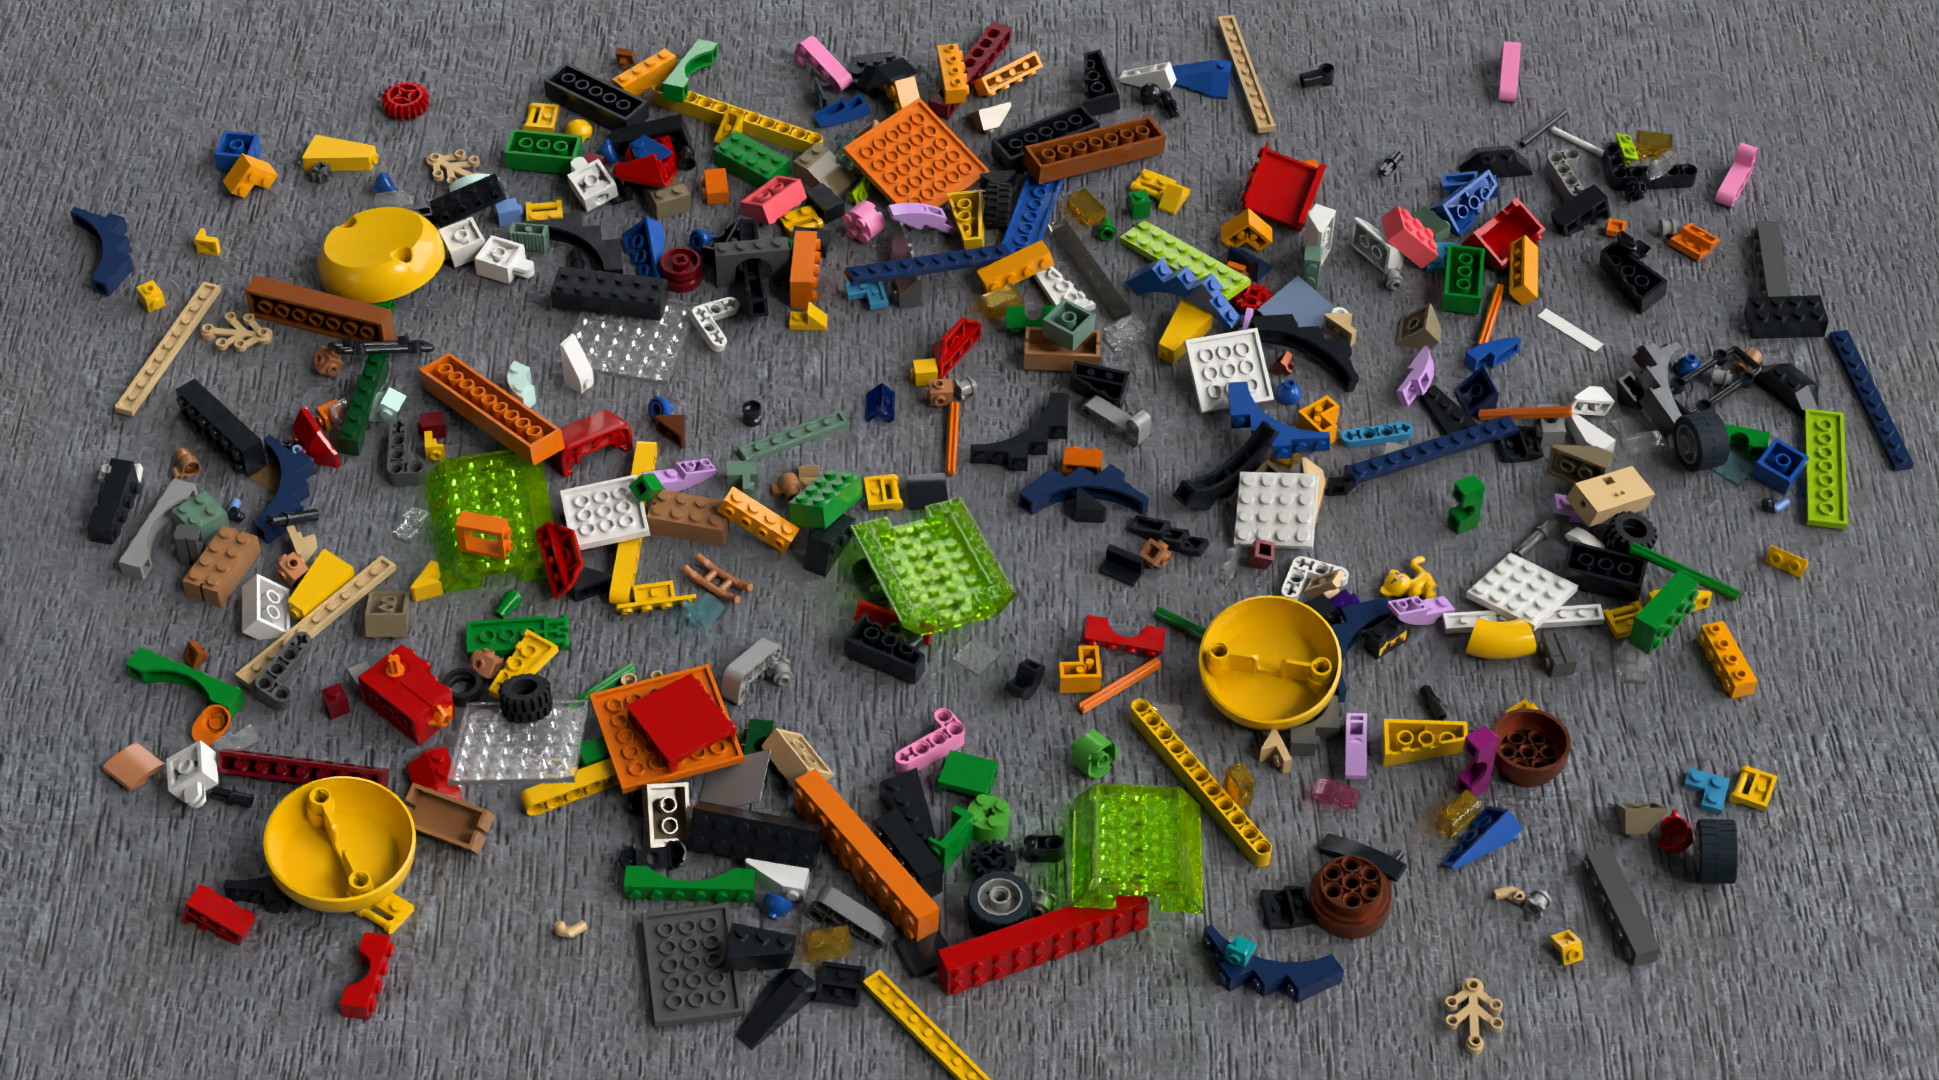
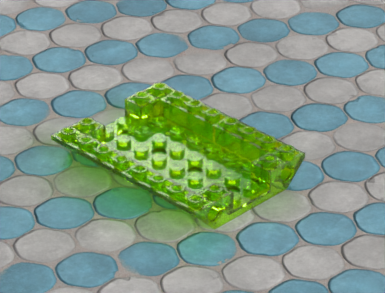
M509 449L443 459L426 475L444 593L484 587L482 576L522 570L523 581L548 577L535 534V530L547 521L553 522L542 461L533 466ZM484 468L489 469V470L486 471V472L480 471V470H482V469H484ZM487 497H494L492 500L485 499ZM461 511L508 519L513 549L511 553L508 552L505 560L459 552L455 525ZM473 532V537L498 541L495 535Z
M962 497L925 506V519L893 527L888 516L850 526L901 626L921 636L998 616L1016 596L1014 587Z
M1096 783L1074 799L1072 907L1115 909L1116 895L1159 897V911L1203 913L1200 804L1181 787Z

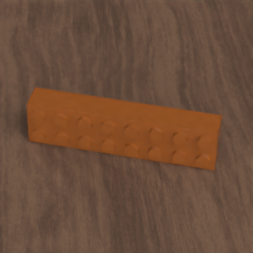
M1150 116L1025 146L1023 164L1036 182L1042 184L1164 153L1166 136Z
M257 275L253 277L245 289L249 312L255 318L343 340V337H353L354 341H391L395 337L391 309Z

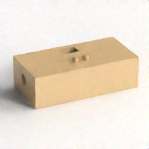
M1630 466L1575 483L1566 500L1585 524L1591 527L1610 521L1615 514H1620L1623 511L1635 513L1646 509L1655 493L1635 468Z

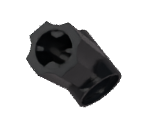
M1323 63L1317 70L1299 74L1302 88L1318 84L1322 86L1332 85L1334 81V66L1330 63Z

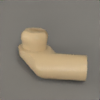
M1514 886L1492 890L1494 900L1506 898L1514 903H1522L1525 899L1524 892Z
M583 920L572 926H566L563 921H557L554 924L555 933L560 937L574 938L588 929Z

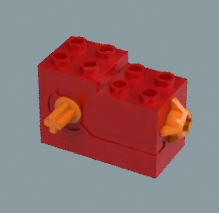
M401 644L361 674L358 679L363 703L416 745L420 746L455 718L453 693L447 685H442L431 674V666L427 660L419 658L411 648L408 649Z

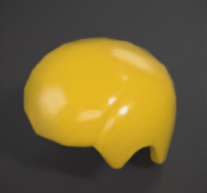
M575 119L567 124L565 134L582 136V143H584L587 138L591 139L593 128L589 122L583 119Z

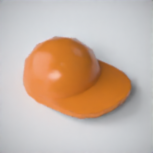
M211 705L204 709L192 726V736L195 742L201 740L207 746L218 742L231 725L230 712L221 705Z

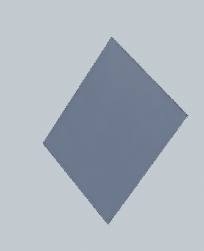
M1296 276L1258 308L1257 311L1263 316L1293 314L1299 327L1319 326L1321 329L1323 327L1324 314L1331 313L1335 307L1302 278Z

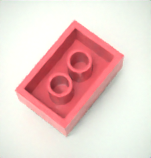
M777 175L741 200L740 205L745 217L757 218V223L771 225L779 217L788 214L789 210L793 207L799 206L807 196L800 179Z
M1397 205L1381 217L1387 241L1421 269L1438 257L1437 244L1434 242L1433 232L1431 229L1425 228L1417 218L1414 219L1406 209L1403 210Z

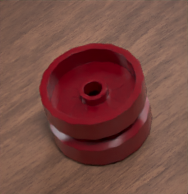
M675 247L663 254L661 258L662 279H668V288L671 292L688 293L699 287L702 282L701 260L695 250L687 247Z

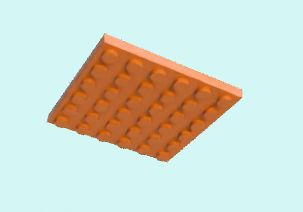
M920 98L843 147L842 150L892 204L922 203L941 208L948 203L947 193L966 191L980 181V173L990 172Z
M709 664L589 694L590 702L622 794L640 790L646 784L667 783L744 762V755L735 734L734 742L729 737H726L677 762L678 771L670 774L627 717L628 704L691 673L696 680L699 679L704 690L713 696L715 704L724 710L726 718L730 721Z

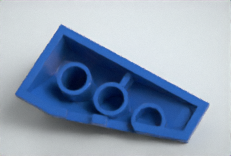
M1209 60L1172 66L1176 77L1173 86H1184L1190 88L1191 92L1199 91L1205 93L1204 96L1209 98L1227 100L1232 61Z
M1486 170L1441 199L1430 210L1435 211L1441 219L1448 221L1451 226V233L1460 236L1472 227L1473 220L1480 214L1485 201H1488L1498 184L1490 170Z
M645 217L622 234L624 250L630 255L632 264L637 267L639 276L660 278L661 258L665 242L662 223Z
M1487 806L1470 823L1471 830L1468 833L1462 834L1460 837L1462 839L1461 844L1452 848L1441 865L1444 868L1455 870L1514 841L1523 828L1510 810Z

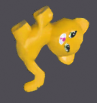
M1417 556L1410 560V569L1417 573L1414 579H1410L1406 574L1392 569L1385 578L1379 592L1386 597H1401L1404 595L1419 597L1422 595L1425 599H1431L1436 596L1433 588L1437 585L1433 581L1431 574L1417 565L1424 563L1425 558Z

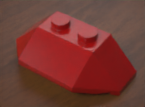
M961 317L948 331L944 332L938 342L934 343L931 352L932 358L936 359L938 379H943L979 340L982 323Z
M306 406L302 407L293 424V441L296 445L301 446L304 454L310 455L313 458L315 464L339 468L338 453Z
M547 521L535 530L553 598L557 600L572 588L581 574L584 562L575 530Z
M444 744L423 749L407 765L412 783L463 801L458 780L447 747Z

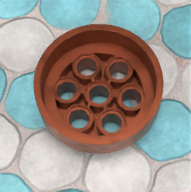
M1524 708L1507 712L1495 722L1492 731L1499 740L1494 765L1505 780L1516 786L1533 788L1546 784L1564 770L1569 757L1571 739L1566 727L1556 717L1541 710Z
M1347 855L1335 858L1321 867L1311 881L1309 905L1313 919L1324 931L1331 935L1345 939L1369 936L1385 924L1390 914L1392 900L1390 883L1380 869L1363 857Z

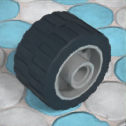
M1705 410L1677 418L1673 427V443L1677 457L1685 469L1690 472H1698L1722 466L1727 462L1730 454L1729 435L1724 421L1715 411Z
M1733 819L1697 820L1693 854L1698 883L1734 884L1736 882L1739 842L1736 823Z
M993 871L977 878L970 886L967 896V921L973 933L979 937L1032 919L1033 898L1032 891L1027 882L1020 876L1005 871Z

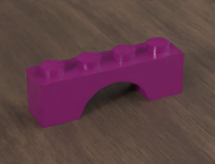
M1485 725L1465 737L1463 750L1472 759L1467 767L1457 776L1455 788L1468 801L1486 792L1489 787L1499 738Z

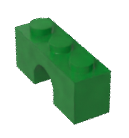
M1042 305V315L1037 320H1030L1026 317L1025 306H1005V326L1010 328V332H1021V328L1026 327L1042 328L1043 319L1057 305Z
M1725 424L1730 446L1738 445L1745 450V458L1759 460L1768 448L1770 432Z
M1475 475L1454 482L1452 496L1459 504L1449 509L1447 522L1457 534L1478 527L1485 486Z

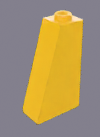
M315 135L302 160L304 171L314 169L313 164L317 162L330 164L332 171H371L374 164H377L379 156L376 153V147L373 145Z
M1183 298L1159 342L1158 357L1173 365L1186 353L1185 340L1203 337L1212 328L1213 316Z
M323 549L289 598L290 615L300 621L355 577L353 567L326 549Z

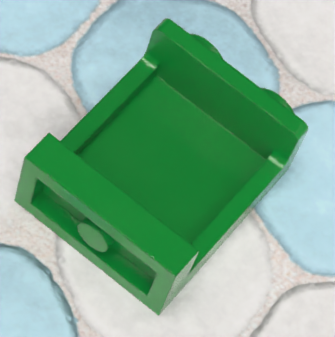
M950 750L948 757L943 758L942 772L937 773L935 785H938V793L942 794L944 788L973 796L980 794L990 796L998 775V762Z
M955 805L951 810V830L941 841L932 837L927 839V847L943 866L944 874L973 841L974 814L958 805Z

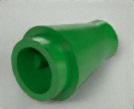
M1108 216L1101 219L1098 230L1099 237L1104 241H1110L1116 235L1112 219Z
M512 589L505 592L497 609L494 611L495 615L500 619H504L521 605L522 597Z

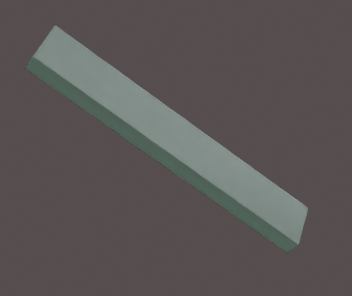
M838 410L737 447V452L743 461L751 463L849 427V422L842 411Z

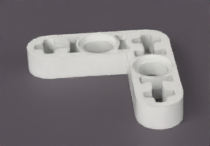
M726 297L696 306L691 312V321L711 350L715 352L723 351L727 343L725 335L715 320L737 313L740 303L734 297ZM711 308L717 309L719 313L712 312ZM704 327H711L713 331H707Z
M1304 556L1296 557L1282 586L1281 596L1297 601L1306 579L1322 575L1315 571L1317 569H1322L1325 573L1341 569L1345 575L1339 587L1347 584L1349 573L1343 567ZM1296 577L1301 581L1296 583L1291 581V578ZM1290 588L1293 589V593L1291 595H1288L1290 592Z

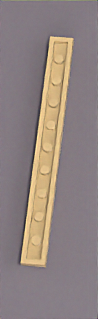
M1219 16L1217 23L1257 133L1275 131V124L1235 16Z
M203 281L115 405L117 413L134 416L221 292L219 285Z
M381 555L235 674L236 680L249 689L254 687L255 680L295 633L304 631L310 635L311 639L314 638L396 571V564Z

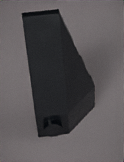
M784 969L768 983L737 1033V1038L753 1050L815 998V981L801 969Z

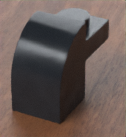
M1029 658L1019 663L1015 678L1006 682L1004 690L1015 698L1029 700L1038 689L1046 666Z

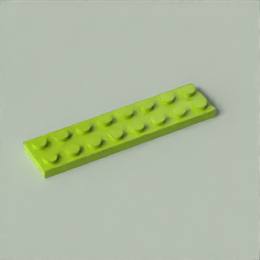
M1145 220L1119 237L1121 244L1153 262L1162 258L1172 272L1187 265L1197 279L1212 273L1223 286L1220 292L1227 300H1230L1251 285L1250 278Z
M1805 408V455L1809 457L1805 466L1807 525L1846 530L1848 517L1844 413Z

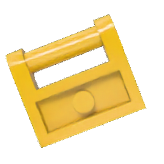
M530 103L527 120L523 124L522 130L554 133L560 111L559 105ZM539 112L537 123H533L535 114Z
M1144 169L1139 177L1132 182L1130 190H1146L1149 196L1156 198L1160 202L1166 185L1176 184V180Z
M562 199L556 200V202L531 204V202H526L527 221L563 218ZM557 209V210H550V211H535V210Z
M811 205L789 211L788 214L778 218L789 238H791L794 226L824 228L822 219L818 217Z
M897 475L864 477L869 511L882 509L901 510L903 508V501L900 499L898 490L899 479ZM885 484L890 486L892 499H887Z
M1634 601L1631 605L1612 610H1602L1604 622L1607 623L1616 639L1630 636L1634 619L1643 609V606L1639 601Z
M1743 765L1739 769V778L1734 791L1730 793L1729 801L1733 804L1741 803L1765 812L1778 776ZM1747 778H1753L1749 794H1743Z
M391 893L379 903L366 909L355 911V914L361 918L369 919L384 928L386 933L392 934L414 911V905ZM371 909H375L376 911L380 912L381 914L385 915L391 920L388 921L384 919L383 917L371 911Z

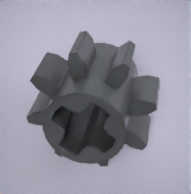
M317 162L313 164L314 169H310L312 180L319 184L327 183L329 177L333 176L330 164L325 162Z

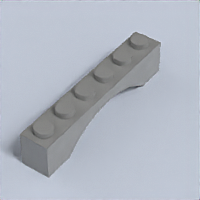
M173 479L170 485L166 487L163 496L157 500L155 508L148 514L143 526L138 529L136 537L129 543L124 555H121L119 566L122 575L145 580L153 567L151 549L157 534L168 522L174 519L173 508L198 495L195 484Z

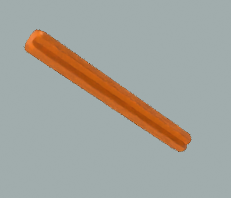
M1497 283L1495 285L1477 346L1489 342L1504 294L1505 286L1503 284Z
M958 402L949 403L945 473L948 476L956 474L959 423Z
M1571 406L1480 409L1478 417L1479 420H1496L1506 416H1510L1511 419L1572 417L1573 411Z
M1158 658L1151 659L1079 702L1078 709L1082 713L1090 711L1160 669L1161 662Z

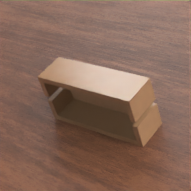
M1026 327L1024 369L1072 371L1075 361L1099 365L1101 330H1094L1074 351H1071L1042 335V328Z
M662 490L653 499V505L651 504L647 515L651 534L724 546L733 521L717 512L723 500Z
M222 525L182 580L186 597L199 601L205 599V603L221 608L261 553L258 536L243 531L239 534L238 530Z
M412 783L405 800L416 806L413 810L406 805L414 821L415 831L479 855L486 839L483 833L489 832L495 815L487 809Z

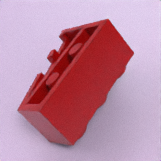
M200 884L185 905L181 923L186 925L189 922L199 925L198 930L205 932L206 929L216 932V937L240 946L254 927L256 916L250 910L242 909L235 905L231 899L218 895L211 887H205Z

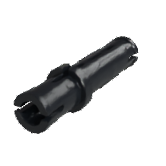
M315 508L290 513L283 511L277 515H268L266 519L272 520H265L269 528L277 526L288 527L291 524L318 521L319 517L314 516H320Z

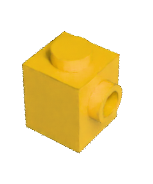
M153 280L136 287L139 301L149 313L166 306L163 292Z
M935 358L913 360V368H910L911 380L914 379L915 387L929 386V380L938 379Z

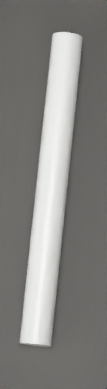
M1553 127L1552 134L1600 157L1603 156L1604 150Z

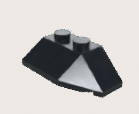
M888 54L886 58L874 59L872 63L865 65L855 85V89L867 92L917 74L918 69L904 58L897 57L896 54Z
M1508 145L1473 148L1459 167L1460 173L1478 171V175L1486 170H1490L1492 175H1496V178L1530 176L1533 173L1529 161Z
M1791 363L1762 366L1761 374L1754 378L1755 382L1804 419L1805 408L1818 410V384Z

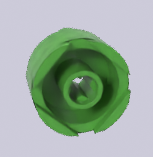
M1090 729L1080 739L1074 740L1071 744V764L1094 779H1099L1107 774L1112 768L1110 766L1111 761H1116L1118 756V747L1094 729Z
M978 795L970 803L967 810L974 814L973 840L980 844H984L985 840L989 844L992 843L993 839L996 841L1004 840L1009 832L1010 810L1008 803L995 796Z

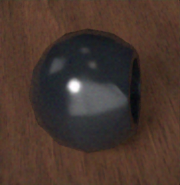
M1147 83L1140 89L1141 100L1146 104H1155L1161 98V89L1155 83Z

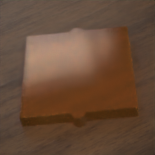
M273 460L266 467L261 468V471L254 475L251 480L276 495L281 482V470L276 461Z

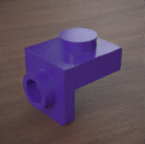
M1346 588L1329 599L1337 608V619L1340 615L1341 607L1360 603L1354 592L1350 594Z

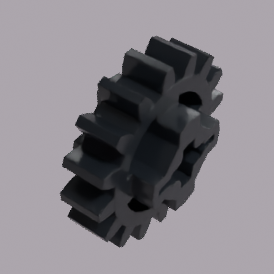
M995 839L989 844L985 840L984 846L977 844V850H972L970 864L972 865V871H976V877L993 871L1010 873L1015 872L1017 857H1015V850L1011 851L1010 844L1004 846V841L997 844Z

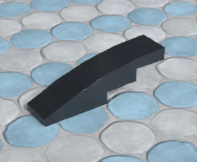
M1136 515L1127 527L1128 531L1145 540L1152 538L1158 542L1160 539L1169 545L1167 549L1182 554L1201 557L1209 546L1208 539L1190 536L1189 530L1172 527L1171 522L1167 520Z
M1330 833L1326 835L1318 846L1320 854L1333 857L1347 855L1363 857L1380 869L1388 880L1398 882L1407 868L1406 864L1386 853L1357 841Z

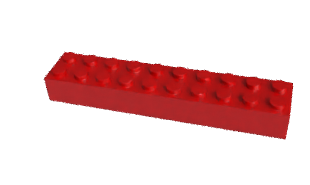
M1139 882L944 948L938 951V977L948 996L960 994L972 987H980L987 982L1000 980L1007 975L1020 973L1027 968L1040 966L1047 961L1060 959L1067 954L1080 952L1087 947L1100 945L1113 938H1121L1125 934L1134 931H1141L1147 927L1149 900Z

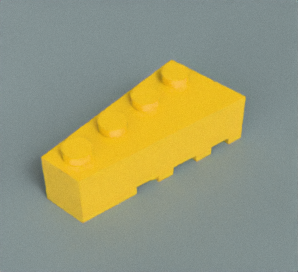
M973 190L947 193L949 209L963 249L984 247L985 204L983 191Z
M1384 719L1382 727L1383 767L1465 752L1463 747L1465 737L1468 735L1467 722Z

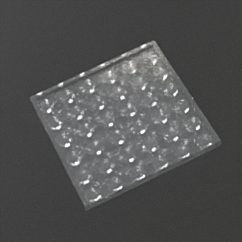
M668 298L661 321L581 311L571 334L576 336L593 373L668 386L693 325L690 318L691 312L694 307L699 306V303ZM561 358L559 360V367H562Z
M552 701L553 709L548 716L528 724H516L505 719L501 713L500 702L467 703L447 778L448 785L482 786L496 784L575 783L590 710V701Z

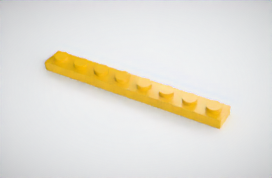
M880 969L863 981V987L956 1080H991Z

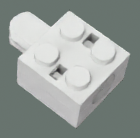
M576 157L571 161L572 173L567 175L569 185L587 212L618 196L616 183L599 158L589 164L583 157Z
M473 217L438 230L445 249L444 261L450 259L454 267L475 260L474 258L485 245V239Z
M491 235L474 258L477 275L510 284L516 275L530 278L535 273L533 261L526 259L523 244Z
M201 740L166 759L168 791L193 809L200 808L206 802V791L218 785L216 752Z

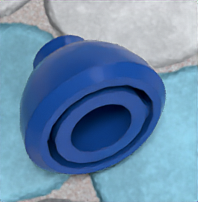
M609 139L604 140L598 150L595 151V154L605 157L606 163H616L618 160L616 149Z
M381 172L376 177L375 184L372 186L374 192L377 195L389 196L395 194L396 188L386 172Z
M694 229L690 234V245L698 254H703L702 247L713 241V235L702 229Z
M1689 353L1677 361L1675 370L1677 374L1684 377L1701 366V363L1696 355Z
M1292 379L1281 383L1275 394L1278 401L1287 405L1296 404L1302 398L1300 387Z
M655 396L648 403V413L654 422L657 415H671L673 412V404L664 397Z
M767 893L764 897V907L767 911L766 916L773 920H778L779 917L786 915L793 907L791 901L779 895Z

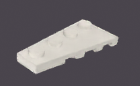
M1053 266L1033 275L1052 305H1058L1065 298L1088 311L1095 309L1096 304L1092 300L1086 299V295L1082 291L1078 292L1070 281L1064 280L1062 274Z

